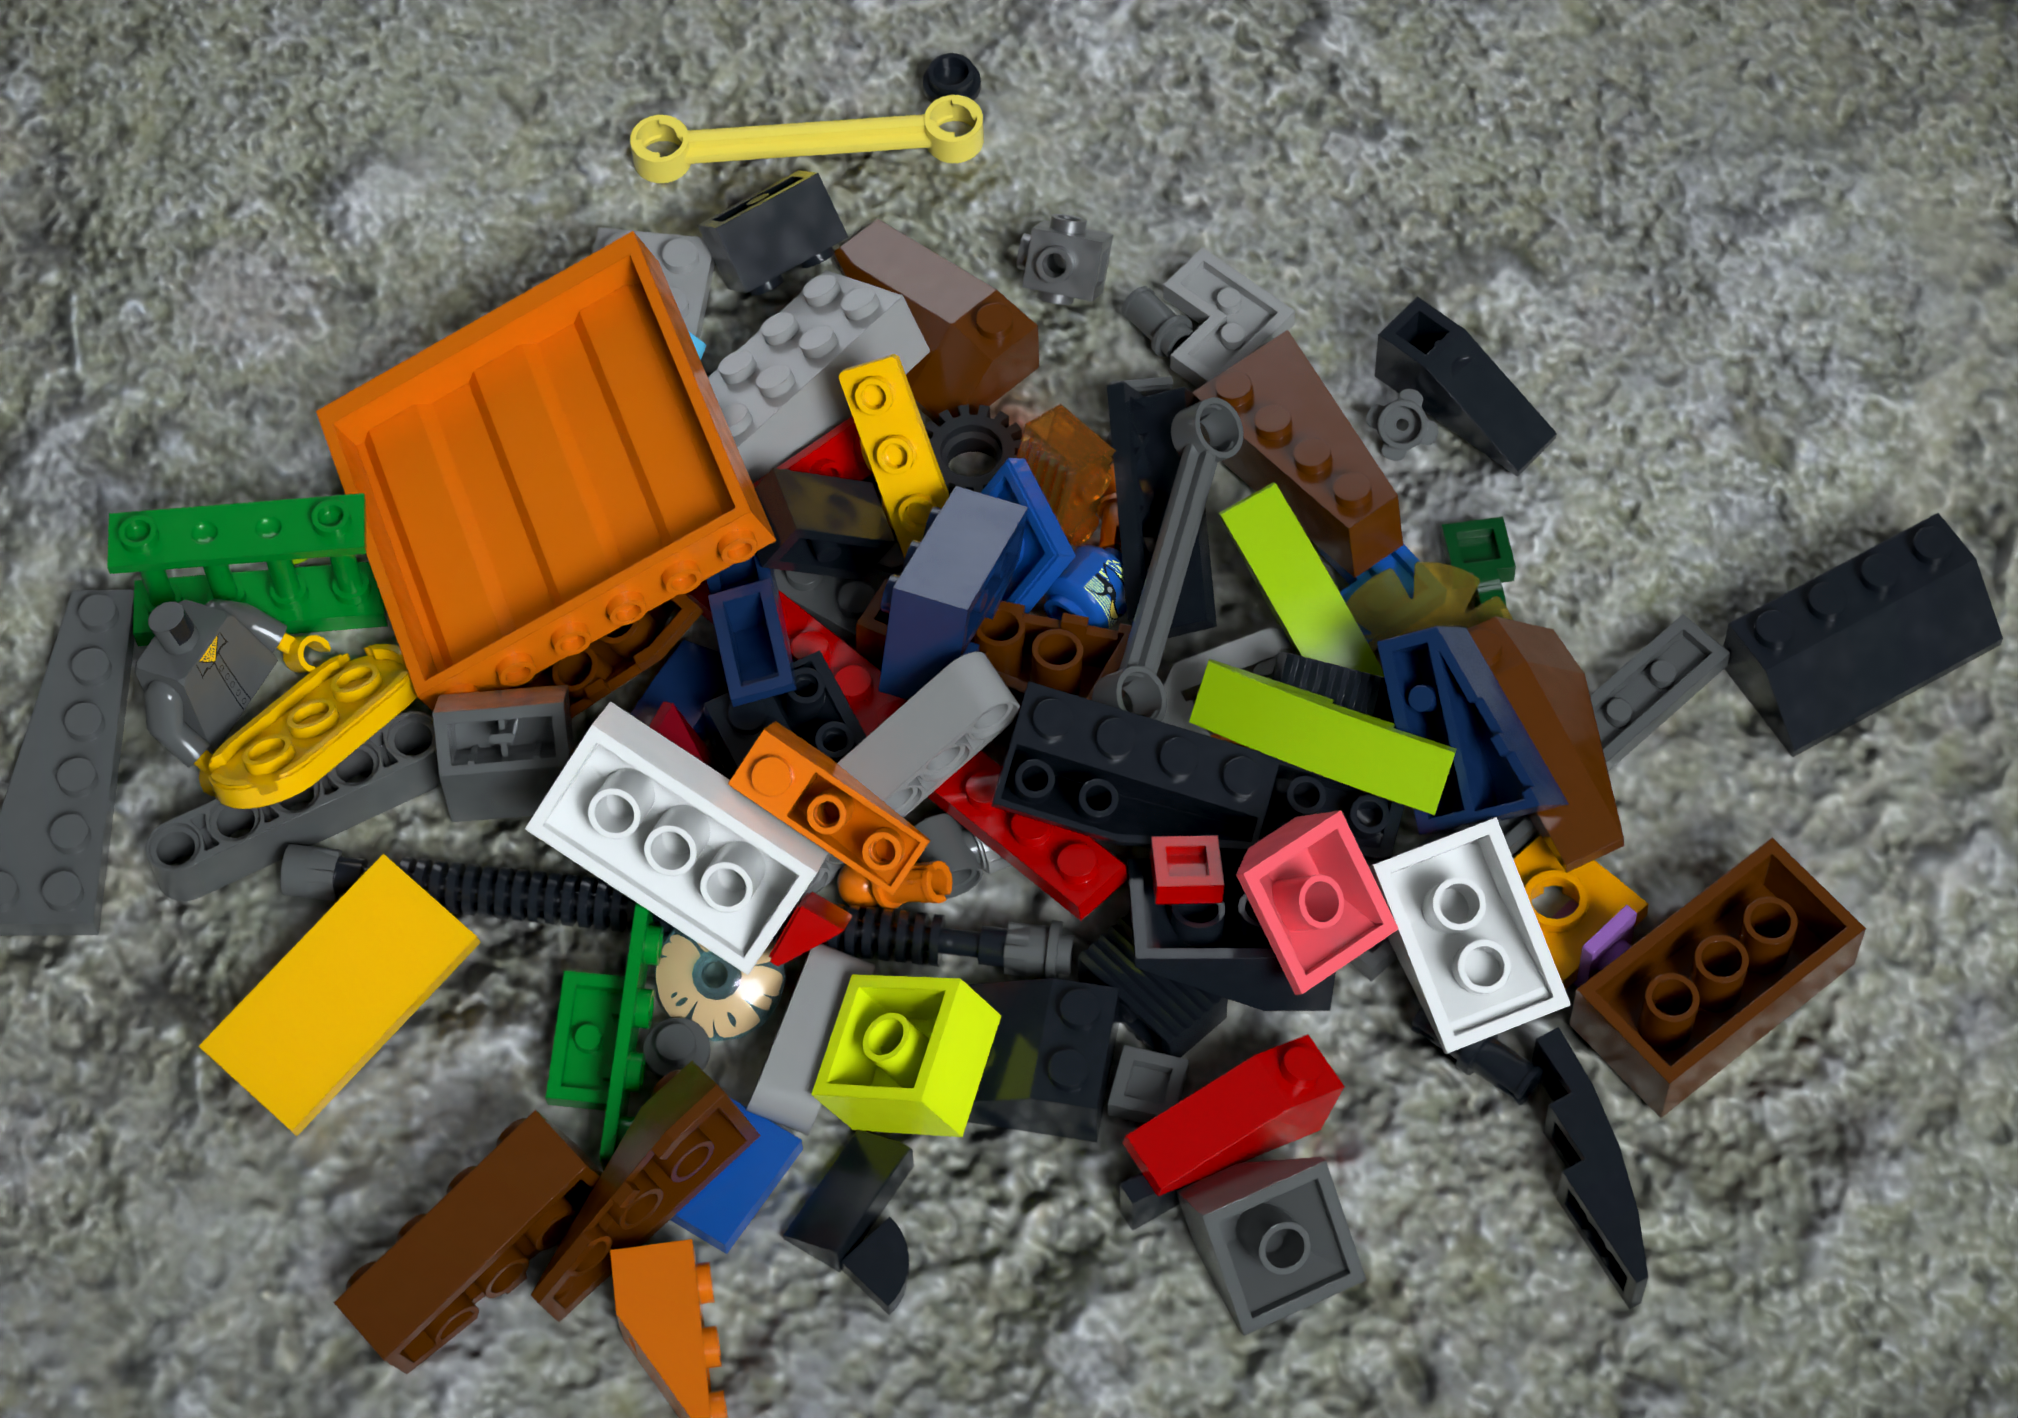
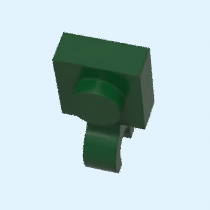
M1503 516L1442 524L1440 540L1452 589L1471 587L1477 625L1495 616L1503 618L1501 609H1506V599L1501 583L1514 581L1516 571Z

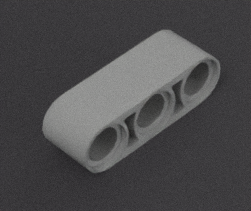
M823 943L809 950L746 1111L807 1136L809 1135L822 1105L811 1094L851 975H872L875 969L874 964Z

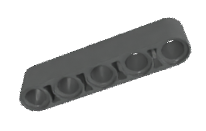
M418 711L397 715L318 782L305 791L282 802L259 808L236 809L225 806L215 799L161 824L147 838L145 847L147 859L160 889L167 897L175 901L187 902L198 899L282 860L289 844L315 845L435 789L441 784L433 717ZM428 748V750L416 756L406 755L413 749ZM370 775L361 782L347 783L355 776ZM311 802L303 809L289 810L296 803ZM251 829L249 833L242 837L229 838L238 830ZM192 856L184 864L170 866L177 858Z

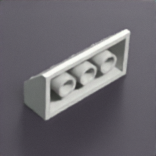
M611 701L591 725L525 828V830L746 975H749L818 873L829 853L729 786L730 780Z

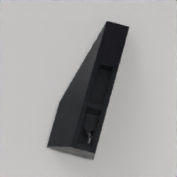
M1030 681L1019 704L1020 711L1012 727L991 807L1116 845L1150 847L1151 837L1218 836L1220 851L1246 853L1249 847L1295 817L1341 810L1365 860L1380 861L1391 858L1405 806L1302 769L1262 752Z

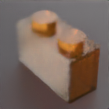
M1059 404L1025 424L1016 458L1026 459L1070 545L1079 546L1086 542L1098 527L1099 518L1096 516L1098 512L1096 508L1101 503L1099 499L1110 485L1112 476L1108 472L1111 469L1108 465L1112 462L1113 458L1111 456L1116 450L1064 405Z

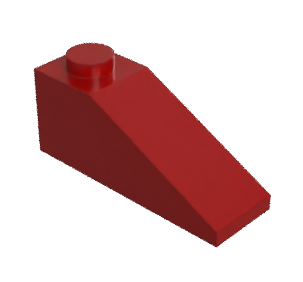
M1309 1034L1250 1057L1127 1134L1122 1143L1156 1195L1161 1196L1234 1164L1242 1163L1321 1131L1345 1086Z

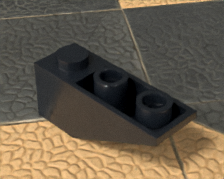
M1418 296L1378 334L1374 376L1399 394L1405 389L1418 391L1423 397L1421 407L1424 412L1518 477L1556 439V431L1463 327Z

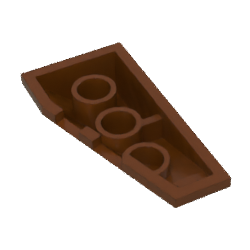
M876 219L834 251V260L843 276L903 295L930 349V352L906 374L918 409L936 425L939 426L938 414L947 409L953 418L958 417V406L969 404V415H978L979 405L991 406L1039 368L1038 325L994 287L883 221Z
M1496 616L1467 629L1569 803L1568 805L1527 814L1565 872L1574 870L1623 847L1624 836L1585 673L1554 629Z
M693 1060L682 1070L670 1072L657 1083L653 1089L652 1097L640 1108L532 1291L531 1296L558 1322L563 1320L612 1274L610 1250L642 1246L761 1136L728 1095Z

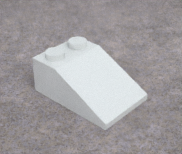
M1497 817L1369 867L1399 928L1389 935L1388 939L1445 1054L1571 1005Z

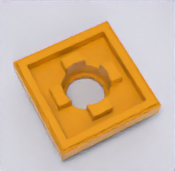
M1541 835L1513 859L1531 905V901L1544 894V887L1548 886L1563 887L1562 894L1571 897L1579 905L1574 913L1560 919L1546 918L1539 914L1532 906L1565 990L1577 980L1583 945L1622 908L1628 905L1637 913L1635 926L1648 915L1649 904L1597 861L1593 860L1566 873Z

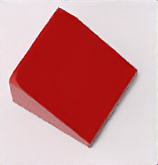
M813 891L810 894L807 893L797 906L769 955L771 960L769 962L780 966L835 937L845 930L852 919V915Z

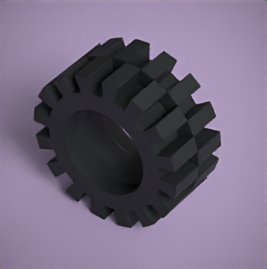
M969 404L958 406V417L953 418L947 409L938 414L939 426L931 420L925 426L949 495L955 486L981 493L1008 458H1025L1028 463L1026 438L1022 439V429L1016 422L1009 426V415L1001 410L992 419L990 406L979 405L978 415H969ZM967 452L984 453L993 457L996 461L994 469L986 474L972 477L962 476L951 471L949 463L956 456Z

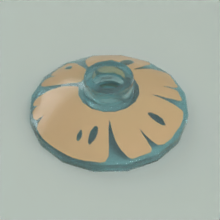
M675 928L663 943L660 964L655 967L654 971L657 996L669 1018H686L698 1023L707 1033L709 1040L715 1042L743 1038L763 1026L779 1006L786 981L784 964L776 966L769 962L771 960L769 955L776 941L774 938L772 939L749 975H746ZM716 962L722 963L728 972L727 981L719 988L711 987L705 978L706 969L709 965Z

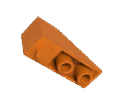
M776 721L762 731L728 783L729 786L892 896H894L931 841L830 757Z
M692 1239L610 1250L616 1315L624 1342L679 1418H728L724 1390L712 1391L709 1368L722 1367L717 1325L707 1327L704 1325L702 1304L715 1303L710 1261L697 1263Z

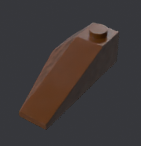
M685 594L677 595L645 613L637 622L621 626L591 643L583 652L567 656L535 674L527 683L510 689L568 684L572 719L660 661L704 611Z

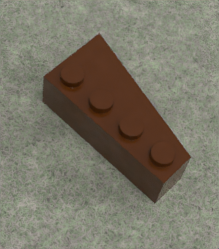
M1288 330L1192 392L1195 395V404L1212 397L1220 398L1228 402L1241 419L1244 435L1242 446L1234 456L1221 462L1256 492L1273 482L1276 483L1307 537L1354 578L1403 546L1397 493ZM1200 423L1202 435L1210 445L1209 434L1204 425Z
M889 579L884 580L856 623V652L880 671L882 669L889 613L881 611V602ZM1001 601L993 620L984 617L971 640L972 643L979 644V652H983L987 656L1018 704H1020L1029 681L1092 700L1093 690L1097 682L1102 677L1119 671L1132 626L1120 623L1119 629L1116 631L1088 625L1089 617L1063 613L1062 620L1024 613L1025 605ZM1122 689V699H1123L1124 696H1125V694H1126V692ZM1015 719L1003 730L1004 732L1011 734Z

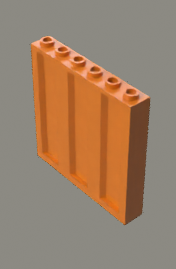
M634 231L316 411L345 495L365 494L367 557L416 695L432 711L435 708L439 695L506 690L523 685L540 671L567 656L583 652L594 641L621 626L637 622L648 611L677 595L691 592L702 581L733 564L750 559L758 550L776 541L660 263Z

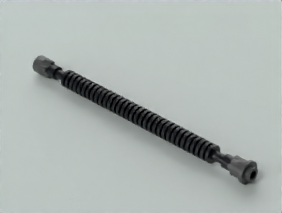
M289 844L285 850L281 866V891L284 896L337 901L338 895H344L371 866H368L367 859L342 856V850ZM403 857L399 864L401 870L451 914H458L462 909L464 915L475 916L478 911L479 916L491 918L495 913L496 918L506 920L511 914L512 920L524 921L528 915L529 922L541 923L544 917L545 923L557 925L561 917L563 926L573 927L577 920L578 927L590 929L594 920V926L597 930H607L610 923L612 931L623 932L627 924L628 932H632L637 902L601 879L597 886L595 877L585 876L581 883L580 876L568 874L564 882V876L561 873H551L548 879L547 873L543 871H535L531 877V872L525 869H518L515 875L513 868L502 867L500 872H498L496 866L486 865L482 871L481 865L469 864L466 868L464 863L452 862L449 867L447 861L436 860L433 865L430 859L420 858L416 862V859L413 857ZM834 903L838 907L845 910L844 904ZM796 905L789 914V916L786 918V920L784 921L776 935L774 936V943L776 936L778 941L783 930L788 924L790 918L796 910ZM851 905L848 912L852 915V919L845 930L827 940V946L840 951L844 943V952L854 957L857 956L859 945H861V957L863 959H873L875 949L878 947V960L889 961L892 949H895V962L906 963L909 951H912V964L923 965L925 954L928 952L929 966L939 967L942 954L978 958L979 965L1004 967V974L1058 979L1059 974H1071L1075 936L1063 934V921L1052 920L1051 926L1009 922L1008 928L982 926L981 932L945 928V915L934 914L931 927L929 926L928 913L922 912L917 913L914 925H912V912L901 910L898 923H895L894 909L884 908L881 921H879L878 908L867 907L864 919H862V907ZM652 913L654 926H663V937H671L675 934V927ZM677 929L678 935L690 939V937Z

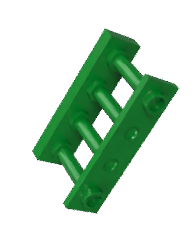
M364 493L109 513L107 558L109 573L139 572L142 580H134L133 635L138 646H148L155 636L148 625V618L151 612L162 603L170 601L179 603L189 600L205 605L212 599H223L247 603L287 625L286 633L288 634L388 627L387 611L370 563H358L356 559L358 554H367L366 497ZM330 557L332 565L295 568L292 560ZM266 562L269 570L231 572L229 565ZM203 567L205 575L168 577L166 570Z

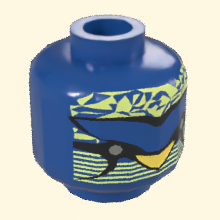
M1094 545L1078 546L1073 550L1076 557L1044 594L1046 600L1044 604L1045 612L1048 618L1062 620L1063 613L1089 617L1088 625L1111 629L1127 612L1122 553L1111 547L1102 549Z

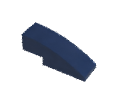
M755 553L750 559L733 564L707 579L710 592L708 599L733 707L796 690L791 649L774 569L763 568L757 553Z

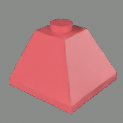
M1341 810L1295 817L1249 847L1237 871L1236 876L1295 995L1304 994L1399 929Z

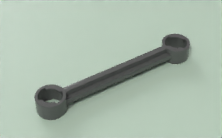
M1216 397L1205 399L1180 410L1173 419L1171 436L1181 460L1119 671L1102 677L1095 685L1092 695V701L1127 711L1122 700L1123 689L1131 699L1132 713L1162 721L1165 716L1167 696L1165 688L1157 676V672L1217 463L1234 456L1240 450L1243 443V426L1238 413L1228 402ZM1200 423L1204 425L1209 434L1210 445L1202 435Z

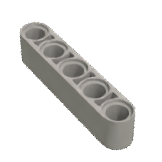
M983 652L968 653L946 666L837 764L904 818L1007 728L1017 717L1020 705ZM828 853L818 873L797 904L807 893L810 894L813 891L817 894L839 875L840 870L846 864Z

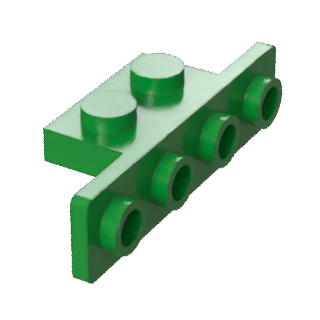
M638 903L635 905L625 976L564 970L545 1097L547 1104L552 1106L606 1111L600 1148V1163L603 1171L635 1117L627 1116L630 1092L641 1093L646 1063L645 1053L636 1052L639 1028L650 1029L654 1011V989L645 988L648 965L659 966L662 954L663 926H654L652 913Z

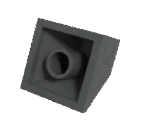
M1322 1157L1237 1163L1176 1190L1195 1248L1236 1326L1244 1336L1366 1281L1326 1160Z

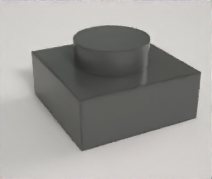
M1124 1045L1108 1101V1115L1145 1124L1180 1102L1189 1072V1060Z

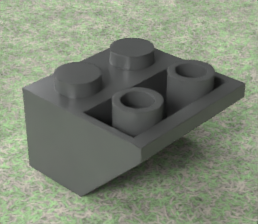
M568 684L439 695L432 713L439 777L452 823L533 816L575 752Z

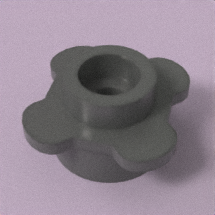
M1414 389L1402 390L1397 400L1385 406L1373 405L1366 416L1368 426L1376 429L1383 441V455L1393 461L1402 460L1407 450L1419 444L1431 445L1438 437V426L1435 422L1428 420L1421 407L1423 397ZM1399 419L1407 420L1408 428L1405 431L1398 430L1396 423Z

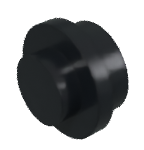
M946 53L936 57L923 75V91L931 103L947 95H961L974 101L981 90V77L978 69L967 57L961 54Z

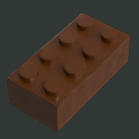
M1772 837L1576 989L1569 1025L1662 1118L1855 964L1866 928Z

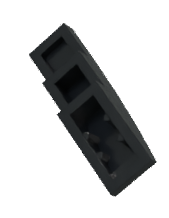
M1557 1027L1536 1038L1531 1061L1535 1066H1540L1544 1069L1543 1078L1540 1083L1553 1101L1548 1106L1543 1133L1567 1168L1562 1171L1556 1199L1628 1308L1632 1309L1642 1303L1649 1277L1638 1207L1619 1143L1595 1088L1560 1028Z

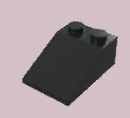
M1128 859L1127 875L1135 968L1262 1011H1330L1336 972L1304 994H1294L1236 876L1243 859H1221L1224 879L1222 903L1155 904L1150 859Z
M1056 978L967 984L1001 1015L968 1122L1097 1142L1119 1027V988Z

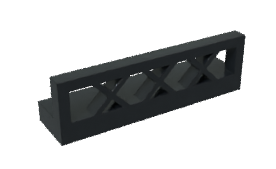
M1124 381L1107 385L1127 617L1132 623L1181 460L1172 441V422L1180 410L1195 404L1194 393L1184 386L1144 397ZM1206 508L1203 512L1168 638L1217 627Z

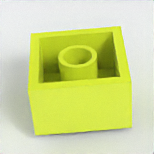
M852 974L811 1095L852 1130L963 1137L1001 1015L960 978Z

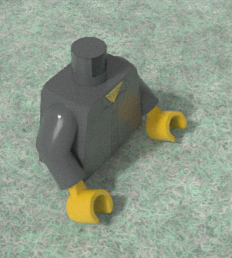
M212 599L205 605L189 600L179 603L171 601L162 603L151 612L148 618V625L155 636L137 660L135 673L145 694L147 729L159 743L188 768L193 764L200 769L199 782L201 788L208 795L215 796L207 776H211L208 764L212 754L223 743L278 662L273 654L275 649L283 652V660L291 671L310 673L316 667L309 665L305 661L304 649L306 645L318 652H330V644L324 637L318 635L293 637L286 633L287 625L247 603L223 599Z

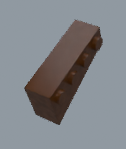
M537 1110L527 1118L518 1119L505 1128L497 1139V1147L477 1166L467 1167L458 1173L449 1183L446 1190L447 1195L427 1214H419L409 1220L398 1232L396 1243L377 1261L369 1262L360 1267L347 1281L346 1291L333 1302L385 1362L405 1374L410 1373L475 1321L479 1314V1308L475 1305L485 1296L487 1298H496L504 1293L509 1294L528 1278L526 1271L532 1258L542 1250L553 1246L558 1249L603 1173L575 1142Z

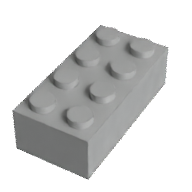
M825 270L821 275L807 282L803 291L779 313L769 317L762 324L761 329L742 347L726 356L708 379L753 484L767 475L772 468H777L852 417L839 381V374L844 369L896 354L901 360L905 374H907L930 352V349L903 295Z

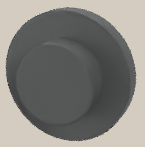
M671 1018L658 1023L648 1033L643 1047L648 1068L660 1079L672 1071L682 1070L692 1060L704 1070L711 1053L709 1038L705 1030L698 1023L686 1018Z

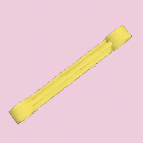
M961 95L940 97L928 106L925 114L702 130H687L686 126L675 117L654 115L641 120L633 128L630 135L635 170L642 178L653 183L675 181L689 170L691 164L916 148H927L932 156L946 163H962L975 157L982 149L984 143L982 111L975 101ZM951 121H960L970 125L973 129L965 135L955 137V132L944 131L939 126ZM659 141H669L680 146L674 153L664 157H660V152H652L646 149L650 144Z

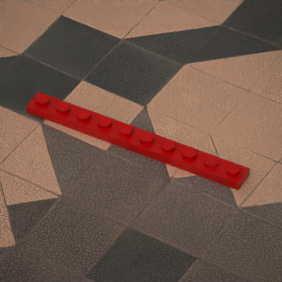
M706 579L697 588L685 593V595L704 611L701 615L714 624L708 599L710 592ZM779 591L792 661L795 662L820 650L865 735H870L908 700L879 692L881 671ZM980 750L932 792L928 798L1077 919L1082 921L1128 880L1125 864L1087 835L991 807L1001 766Z

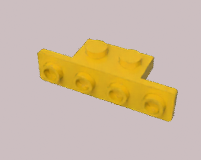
M891 354L844 369L839 374V381L861 438L860 444L864 461L875 476L882 495L884 514L889 526L895 531L905 558L913 540H923L926 522L934 506L942 508L950 495L901 360L898 355Z

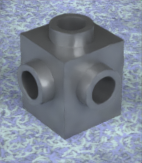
M1052 214L1050 221L1043 220L1032 228L1031 234L1024 233L1017 256V269L1025 270L1022 287L1038 290V299L1053 304L1071 305L1074 298L1093 302L1104 291L1113 234L1086 229L1087 220L1080 217ZM1058 254L1064 258L1066 264L1060 260Z

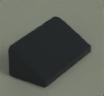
M857 1130L785 1231L783 1239L836 1271L841 1272V1261L862 1242L913 1169L912 1148L895 1140Z

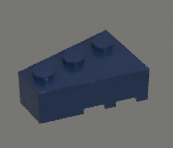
M955 486L942 508L936 506L932 508L926 522L923 540H913L905 556L902 574L900 576L892 574L883 593L881 611L889 613L879 692L909 700L954 660L968 653L979 652V644L972 643L971 640L984 617L993 620L1020 559L1028 507Z
M1435 626L1377 642L1396 729L1457 749L1435 815L1414 809L1419 835L1453 833L1496 817L1498 821L1569 804L1467 628Z

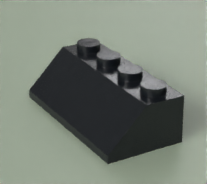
M1936 513L1730 622L1723 647L1730 652L1728 666L1725 668L1726 672L1790 755L1794 757L2000 646L2003 636L1976 558L1942 516Z

